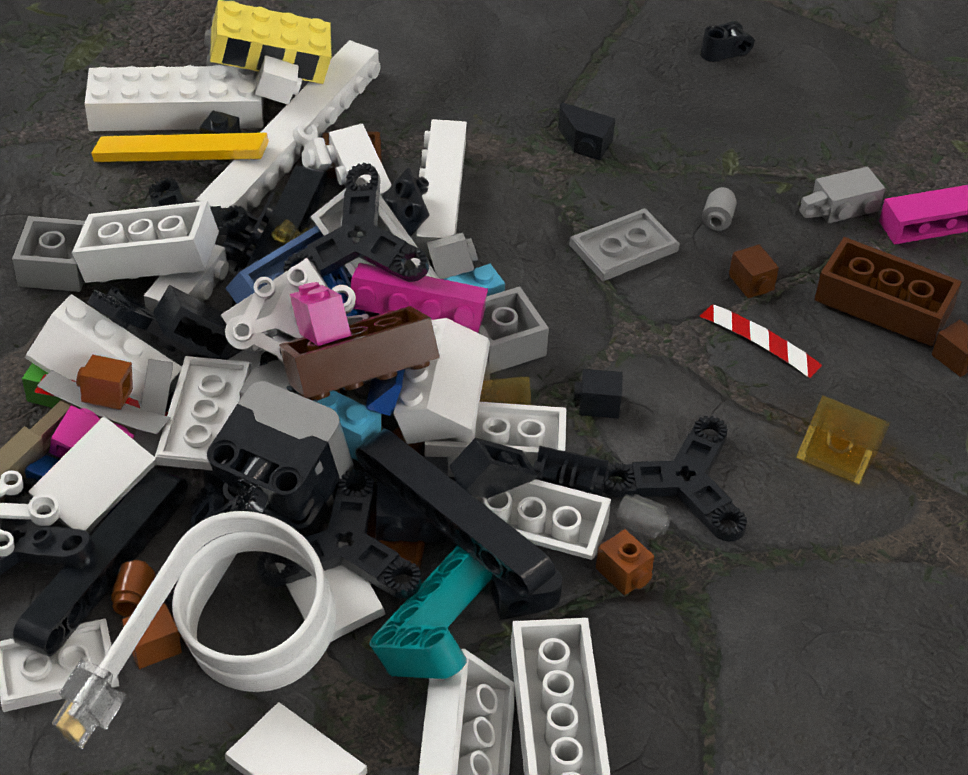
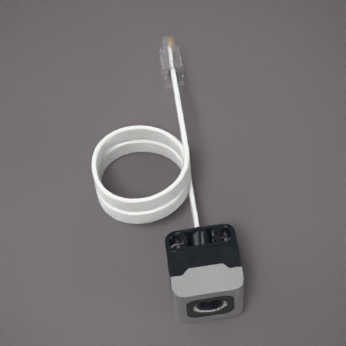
M265 381L255 382L246 389L218 435L208 447L207 459L216 478L224 482L223 494L227 503L236 498V495H245L246 490L256 486L268 495V501L262 513L233 511L211 516L196 524L179 540L101 664L97 666L81 658L59 692L65 703L51 724L58 728L67 742L83 749L96 726L104 730L107 729L127 697L126 693L113 689L111 685L176 582L172 601V612L176 627L198 665L217 682L241 691H271L297 681L317 664L326 651L335 630L336 604L321 561L314 548L304 537L320 532L332 512L339 479H342V475H345L346 471L352 472V469H354L351 454L336 411ZM305 517L309 518L302 524H295L296 521L303 520ZM263 551L281 555L305 568L316 579V595L308 616L299 629L279 646L259 654L235 656L216 652L197 641V626L202 610L237 553Z

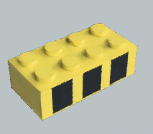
M218 0L211 27L210 62L260 71L266 55L298 65V78L324 84L331 60L330 22L317 18L300 17L292 13L271 11L264 7L242 5L235 1Z

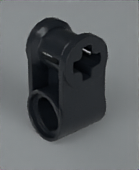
M737 21L708 26L704 30L700 56L709 62H719L723 59L744 56L752 50L755 40L750 34H746L743 31L742 25Z

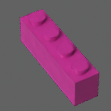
M968 185L886 198L879 222L894 245L968 232Z
M364 263L358 264L352 276L350 287L356 297L353 309L384 314L412 306L431 317V320L448 318L479 333L488 293V288L425 276L415 282H408L377 266Z

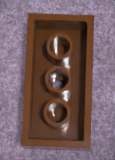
M843 237L820 273L814 300L933 347L938 333L943 329L954 309L962 281Z
M412 306L350 323L351 336L320 346L315 345L305 337L279 344L289 384L300 395L310 400L326 398L330 395V391L339 388L344 390L359 388L364 385L363 381L372 378L385 380L395 377L397 371L405 368H410L411 370L428 367L430 361L440 358L431 317Z

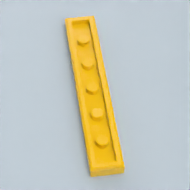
M267 133L101 136L91 154L94 162L261 159L269 139Z

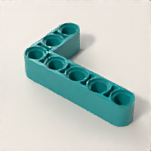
M458 545L421 584L419 591L409 597L371 638L369 644L389 675L445 679L455 675L465 666L467 658L448 630V627L491 580L492 573Z

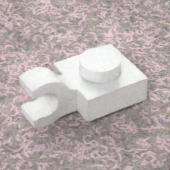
M311 124L306 130L307 134L303 132L301 125H297L293 130V137L296 142L305 148L301 152L303 166L326 171L332 162L324 138H318V130L314 124Z

